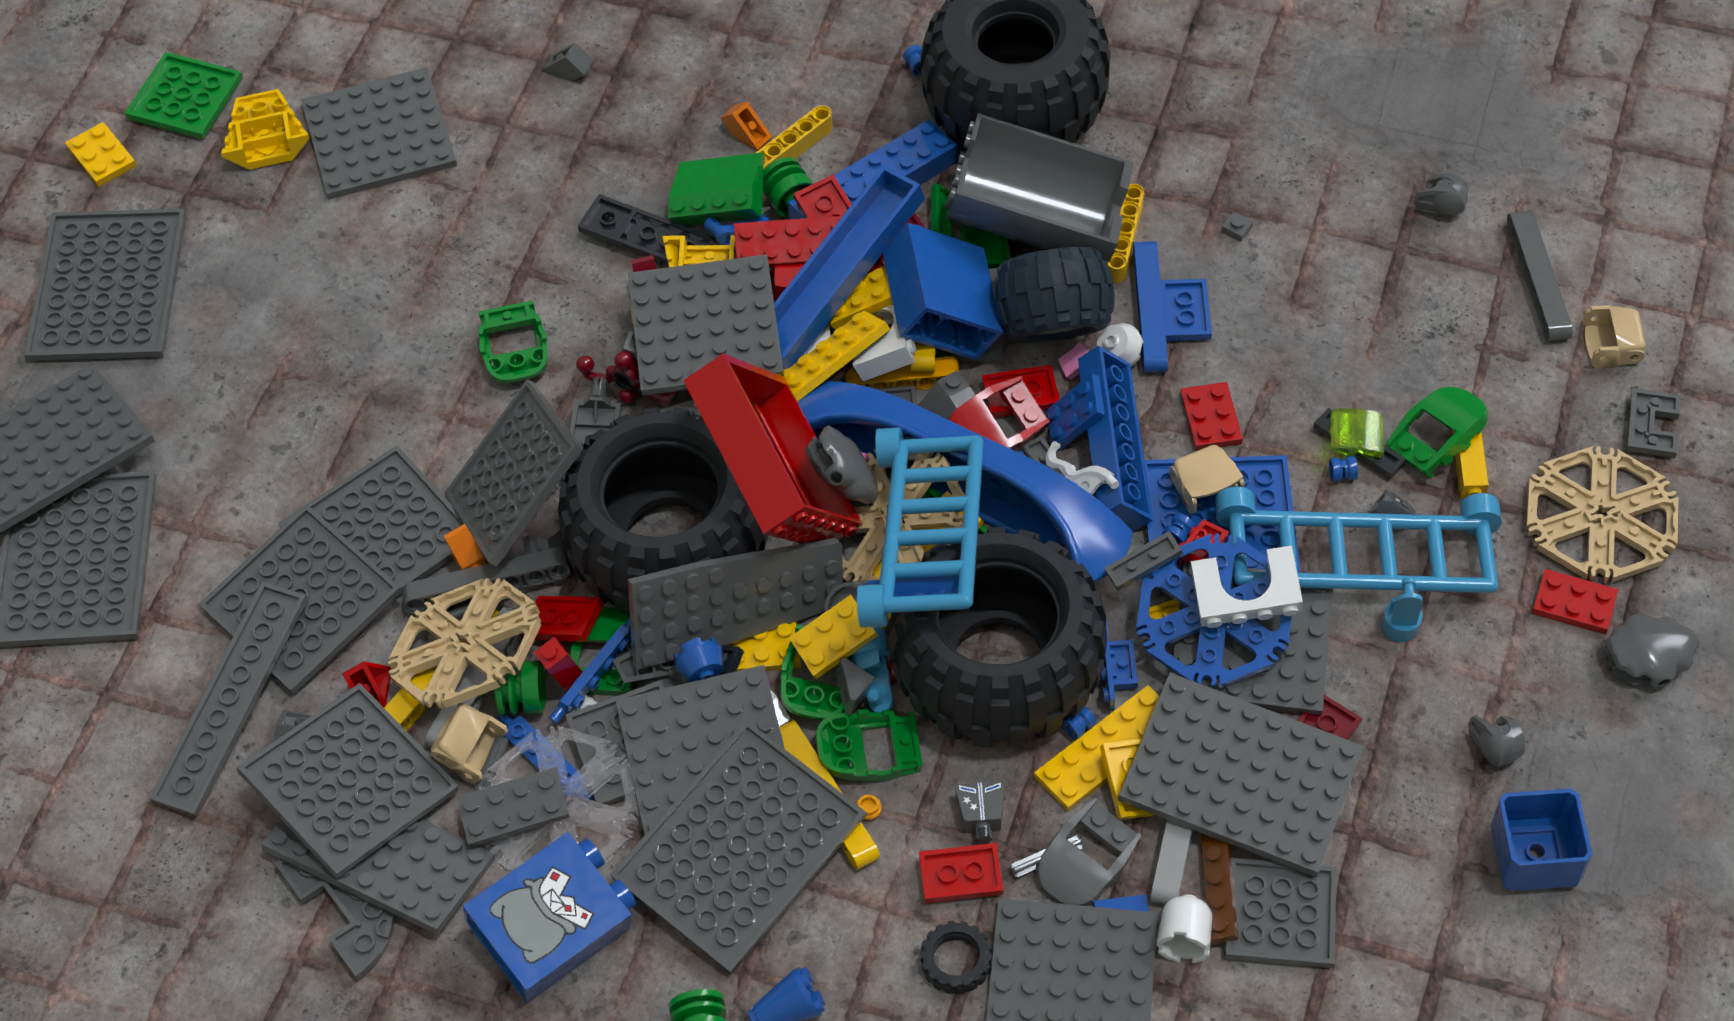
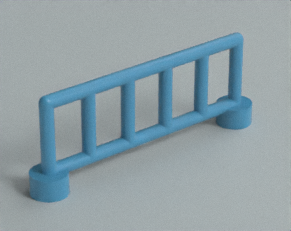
M901 427L876 430L878 467H892L880 582L875 585H859L857 590V611L861 628L887 626L888 613L968 609L972 606L984 444L980 436L903 440ZM968 451L967 466L907 469L908 454ZM966 481L965 496L904 500L905 484ZM964 511L962 528L900 531L902 515ZM961 543L960 560L897 563L900 546ZM959 576L957 594L894 597L895 579Z
M1244 487L1225 488L1215 497L1217 522L1223 527L1230 528V535L1233 536V546L1236 544V536L1246 542V526H1279L1280 547L1292 546L1300 588L1404 591L1402 580L1406 577H1412L1416 580L1414 591L1493 593L1498 589L1491 533L1500 528L1502 518L1499 500L1491 494L1478 493L1463 499L1459 506L1461 516L1256 510L1253 492ZM1294 526L1328 527L1332 574L1298 573ZM1343 527L1377 528L1382 575L1348 574ZM1392 529L1426 530L1432 576H1401L1397 574ZM1441 530H1458L1476 535L1482 578L1447 577ZM1245 554L1235 556L1233 580L1236 585H1243L1265 574V572L1248 571L1247 556Z

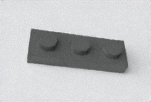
M1170 531L1104 569L1117 591L1179 557L1183 552Z

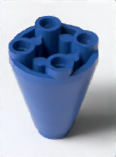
M797 967L758 1000L753 1005V1008L748 1011L751 1021H805L823 1015V1011H825L824 1005L826 1004L820 991L814 992L811 983L813 978L808 968L804 967L801 969Z

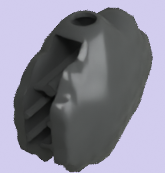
M826 426L819 436L820 440L813 437L805 448V452L816 473L825 483L849 500L865 504L876 501L879 496L877 481L861 451L850 438L844 436L837 429Z
M1638 613L1628 617L1624 625L1613 628L1611 637L1607 641L1608 647L1605 650V655L1616 679L1623 680L1632 686L1644 684L1649 687L1659 688L1669 685L1676 673L1689 670L1693 664V656L1699 647L1698 636L1691 629L1679 624L1671 617L1653 618Z

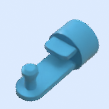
M1406 577L1402 580L1404 594L1392 598L1385 608L1382 619L1384 633L1387 637L1397 642L1412 640L1419 632L1423 617L1421 610L1423 599L1421 595L1414 593L1416 580L1412 577Z
M873 627L878 637L853 653L851 658L858 667L875 677L872 687L867 691L866 697L869 707L876 713H882L883 710H890L892 708L894 697L887 664L889 650L886 633L882 628Z

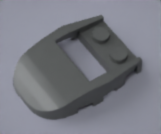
M1093 798L1069 818L1051 839L1037 864V881L1041 888L1060 904L1090 906L1101 897L1102 893L1116 883L1119 875L1130 860L1133 850L1139 844L1142 835L1140 833L1137 834ZM1077 824L1081 825L1119 855L1108 870L1066 839Z

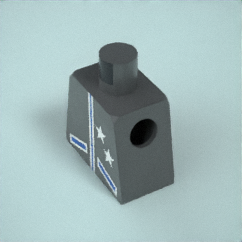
M1004 781L955 784V798L964 831L967 833L976 832V841L978 843H989L992 841L991 831L1001 830L1005 797Z

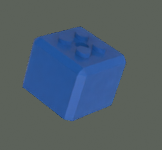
M1572 789L1505 793L1499 799L1491 824L1503 886L1510 891L1578 886L1592 857V849L1579 794ZM1539 849L1543 853V857L1535 858L1531 856L1529 850Z

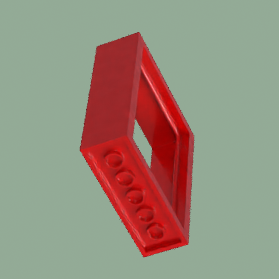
M723 353L683 380L763 534L803 544L832 538L839 540L842 537H849L857 532V528L863 523L852 502L820 478L805 452L806 445L813 437L816 439L817 437L784 377Z

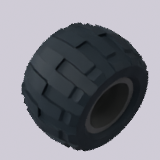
M1067 247L1032 252L1004 261L997 268V277L994 279L993 298L995 310L998 313L1003 330L1006 331V337L1018 343H1035L1068 339L1105 329L1112 321L1111 314L1114 312L1115 292L1111 272L1106 261L1102 259L1101 252L1089 247Z

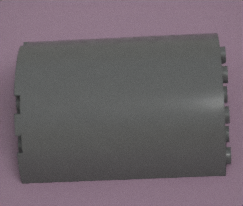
M978 113L976 121L970 122L963 145L967 149L966 152L961 151L954 179L948 192L944 209L948 210L946 219L1043 250L1067 247L1093 248L1101 252L1102 259L1108 265L1118 244L1123 216L1120 213L1129 189L1134 162Z

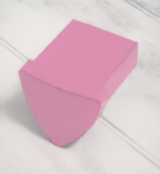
M1081 342L1058 359L1065 376L1070 380L1079 375L1078 358L1091 351Z

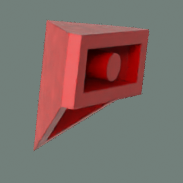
M363 661L342 673L348 691L360 683L382 707L387 705L391 681L389 671L392 670L390 666Z

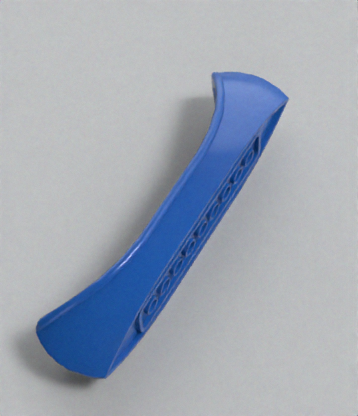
M824 381L798 401L818 440H820L819 436L826 426H830L850 438L861 452L867 454L870 452L876 458L874 450H876L877 429L901 427L903 438L912 436L917 439L980 436L984 444L979 517L994 527H1005V533L1018 535L1020 529L1039 534L1043 544H1046L1049 540L1058 543L1070 551L1072 559L1078 565L1081 563L1092 576L1093 582L1106 577L1107 574L1104 568L1126 556L1129 550L1132 530L1101 501L1082 487L1031 458L905 399L871 387L846 382ZM968 451L939 452L947 459L950 466H967ZM938 452L934 453L931 459H933ZM958 481L965 495L966 481ZM947 482L931 483L930 486L940 493L944 494L948 491L952 495Z

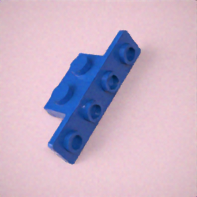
M959 576L895 579L894 597L957 594ZM880 579L868 580L866 585L879 584Z
M1106 619L1107 646L1101 679L1107 682V687L1103 688L1104 703H1109V710L1115 711L1114 690L1138 688L1133 640L1109 641Z

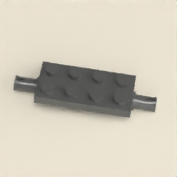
M598 377L593 379L592 393L585 401H574L569 431L582 449L584 442L600 428L608 431L610 423L621 417V403H611L607 400L605 394L608 381L602 377L600 384H598Z

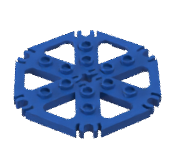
M1216 533L1214 543H1211L1212 534L1182 545L1180 546L1183 552L1182 555L1159 567L1157 571L1147 574V577H1143L1136 626L1139 638L1143 636L1150 638L1149 641L1143 643V648L1148 655L1180 677L1194 681L1195 677L1198 676L1197 683L1202 684L1204 679H1210L1212 681V689H1215L1218 678L1220 679V689L1274 667V663H1277L1279 658L1273 654V651L1280 650L1285 653L1286 646L1289 647L1292 616L1281 614L1280 627L1276 631H1269L1253 619H1248L1241 624L1228 622L1222 623L1221 626L1215 628L1201 627L1193 579L1175 566L1177 559L1198 550L1206 551L1209 558H1216L1223 589L1231 597L1238 600L1248 601L1262 596L1271 583L1266 555L1237 536L1234 546L1232 535H1229L1226 543L1219 542V534ZM1238 554H1245L1265 568L1266 572L1262 577L1231 589L1234 558ZM1155 588H1159L1186 606V608L1160 619H1152L1149 616L1151 592ZM1200 632L1197 658L1193 665L1187 666L1165 651L1166 645ZM1227 634L1256 654L1255 660L1232 670L1225 669L1222 666L1225 635Z

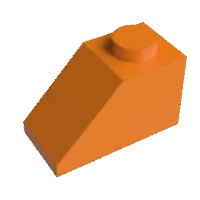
M747 101L734 105L720 117L734 137L755 150H758L772 137Z
M465 524L444 535L453 560L460 570L487 564Z

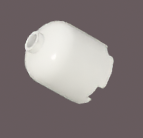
M1188 894L1172 898L1164 905L1156 944L1159 947L1158 952L1160 955L1175 962H1180V958L1192 959V963L1204 961L1209 957L1212 912L1208 905L1195 896Z

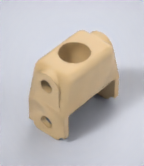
M1605 305L1591 306V308L1585 310L1583 316L1585 346L1591 364L1595 369L1615 368L1639 363L1644 360L1646 343L1639 312L1636 309Z
M1211 445L1178 458L1174 461V465L1169 467L1171 480L1178 490L1181 501L1189 514L1196 513V498L1210 496L1229 487L1245 486L1243 476L1236 464L1217 445Z
M458 703L456 709L448 716L432 745L431 756L467 783L476 784L483 778L480 770L484 766L495 737L506 735L508 732L507 726L492 716L477 711L467 704Z

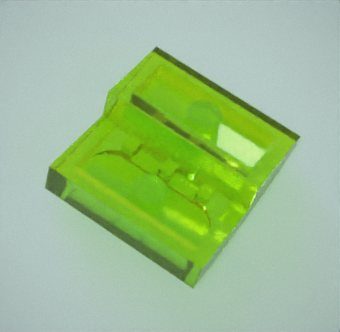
M1352 408L1332 409L1331 451L1349 456H1354L1357 452L1380 458L1384 453L1383 413Z

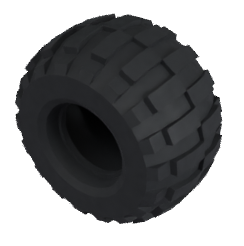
M945 0L939 11L936 10L932 16L923 40L921 50V82L929 111L937 126H942L947 136L964 149H966L963 145L970 122L976 121L978 113L1075 143V140L1079 139L1083 133L1086 134L1095 123L1109 89L1110 50L1108 38L1101 18L1095 17L1093 6L1086 0ZM1014 59L1027 60L1033 62L1026 64H1005L998 61Z
M651 408L644 409L641 416L630 418L626 414L613 420L608 431L600 428L584 442L579 458L573 462L565 474V483H561L558 503L559 527L570 564L583 583L586 582V586L594 596L600 597L604 604L608 601L615 605L619 612L630 615L628 579L699 561L763 551L766 547L769 535L763 534L702 416L696 419L693 411L673 408L672 413H661L660 409ZM660 506H686L700 512L705 517L692 528L673 535L653 537L628 532L630 525L640 515Z
M988 527L986 534L977 535L973 604L970 608L891 613L890 653L894 664V674L905 697L910 696V703L914 710L926 722L930 720L933 724L937 723L941 733L955 740L957 738L961 740L963 736L971 737L975 746L991 748L992 741H1007L1009 748L1027 745L1029 736L1036 734L1039 739L1042 737L1045 739L1060 731L1063 719L1066 716L1074 719L1085 707L1089 700V693L1093 694L1104 669V657L1107 646L1106 613L1099 591H1095L1092 576L1082 563L1078 565L1072 559L1070 551L1051 540L1043 544L1039 534L1020 529L1017 535L1005 533V527ZM961 543L949 546L947 544H937L923 554L921 562L960 560ZM988 625H1008L1021 629L1031 635L1037 642L1040 652L1016 663L987 664L964 657L956 652V649L961 639L977 628Z

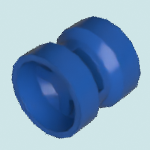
M919 45L909 47L903 54V59L909 65L911 72L916 76L921 75L922 47Z
M1347 456L1342 460L1339 458L1329 459V474L1332 482H1339L1345 478L1357 480L1358 467L1355 456Z
M1176 514L1171 520V526H1167L1162 535L1170 531L1178 545H1180L1181 542H1186L1187 536H1189L1195 523L1184 514Z
M1084 707L1074 719L1066 716L1063 719L1062 727L1068 736L1073 740H1077L1084 735L1085 730H1090L1097 725V721L1092 712L1087 707Z

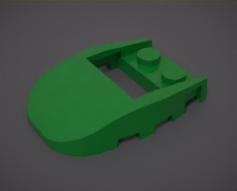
M533 300L478 311L481 326H479V349L487 370L494 381L510 383L526 380L542 374L547 369L546 331L543 329L539 314L535 312ZM528 325L534 326L538 347L492 356L488 334Z
M1457 387L1437 389L1423 398L1404 415L1387 441V447L1404 457L1406 463L1430 479L1434 476L1432 473L1434 469L1441 464L1446 467L1453 461V457L1461 450L1465 452L1471 446V439L1475 434H1480L1486 426L1489 418L1488 409L1482 400L1464 389ZM1424 412L1456 432L1438 452L1408 432L1409 426L1415 419L1418 420Z
M602 607L585 642L607 643L618 628L628 621L630 615L619 612L616 607ZM573 641L571 657L579 666L582 642ZM611 669L609 672L605 671L600 677L599 685L595 690H590L587 695L618 696L632 691V682L623 683L617 670Z
M797 624L795 633L805 626ZM790 641L781 668L782 705L795 715L815 720H824L831 715L842 713L844 706L839 687L791 677L797 650ZM851 655L846 658V659H848L849 661H851L852 663H854V662L852 661Z
M859 709L855 714L846 715L843 712L826 717L817 728L816 744L819 759L828 772L837 778L852 781L884 782L921 772L923 763L914 712H909L908 716H894V711L890 710L876 713L869 712L868 709ZM889 727L895 766L883 771L868 770L862 730Z

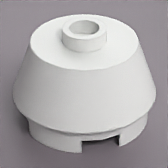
M1119 323L1110 325L1100 332L1097 346H1101L1130 363V366H1133L1141 357L1139 354L1143 339L1134 326Z

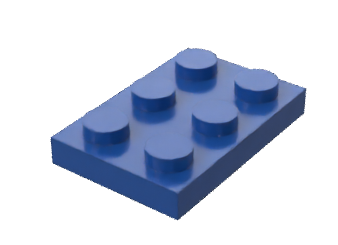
M1206 279L1161 280L1166 341L1211 340L1212 330Z
M1091 373L1047 409V416L1050 420L1051 444L1054 441L1059 443L1060 448L1058 451L1105 415L1098 375Z

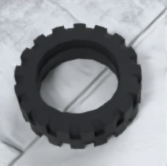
M948 921V924L937 925L936 930H931L927 934V939L923 940L920 953L921 968L925 973L927 981L929 983L932 982L933 987L937 990L943 989L947 994H952V992L965 994L967 990L971 992L977 989V985L979 983L982 985L986 980V976L989 975L992 963L991 945L987 941V936L983 932L980 933L977 926H970L968 922L960 921V923ZM963 940L977 950L979 956L978 963L975 968L966 974L949 975L941 971L935 964L934 953L937 948L947 941Z

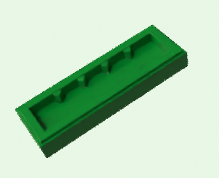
M935 183L931 186V231L953 237V221L946 219L948 210L944 209L949 190Z

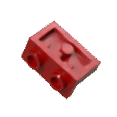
M1203 519L1197 527L1194 526L1191 529L1186 542H1181L1179 546L1212 534L1211 543H1214L1216 533L1219 534V542L1225 543L1228 539L1229 531ZM1198 550L1177 559V566L1182 568L1184 561L1191 564V561L1208 559L1209 555L1204 550Z

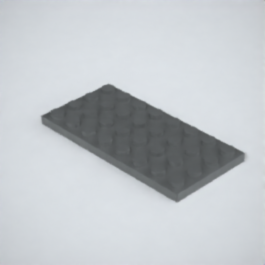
M421 818L337 879L282 820L261 843L263 851L436 935L443 929L495 860L494 853L478 845L469 847L467 840Z

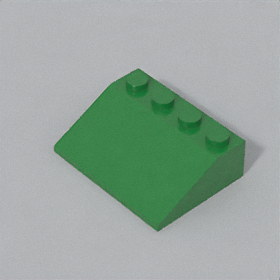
M760 152L680 162L669 195L668 219L684 226L704 224L711 217H714L718 222L762 218L764 154Z

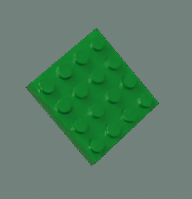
M165 52L126 110L125 116L129 120L204 139L243 79L242 72Z

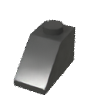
M575 42L554 53L542 70L545 73L573 81L579 77L584 78L590 72L591 68L589 66L594 59Z

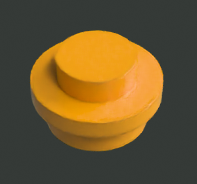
M864 795L856 803L866 811L867 816L864 820H873L881 813V802L873 795Z

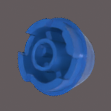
M700 637L692 639L681 646L682 651L679 654H674L675 668L689 682L719 676L723 671L722 647L717 644L714 637H710L709 641H701Z

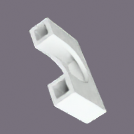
M893 304L871 313L872 315L880 314L887 324H892V327L886 335L853 358V367L862 381L915 363V343L911 339L899 336Z
M1292 546L1267 549L1266 560L1271 580L1270 586L1262 596L1248 601L1235 599L1223 589L1216 558L1191 561V572L1201 627L1215 628L1221 626L1222 623L1228 622L1241 624L1253 618L1266 620L1272 618L1273 615L1279 614L1292 616L1297 614L1298 611H1302L1303 600Z

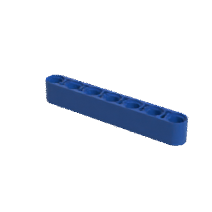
M1157 241L1133 242L1139 329L1143 339L1141 346L1143 372H1168Z

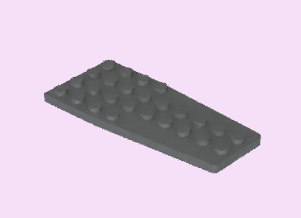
M836 538L699 561L628 579L634 667L638 670L675 660L674 654H679L682 651L681 646L700 637L701 641H709L710 637H714L717 644L723 646L775 629L783 623L789 624L825 612L824 606L828 594L834 587L843 583L842 544Z

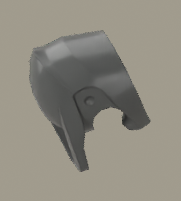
M1442 173L1428 179L1425 186L1428 189L1417 191L1414 197V206L1419 212L1435 216L1458 215L1463 213L1468 202V186L1459 175ZM1442 180L1443 182L1437 186L1438 181Z
M1477 715L1472 716L1468 722L1469 734L1484 758L1495 767L1507 765L1523 756L1525 752L1524 734L1515 719L1508 716H1500L1496 720V723L1499 725L1497 726L1484 721Z

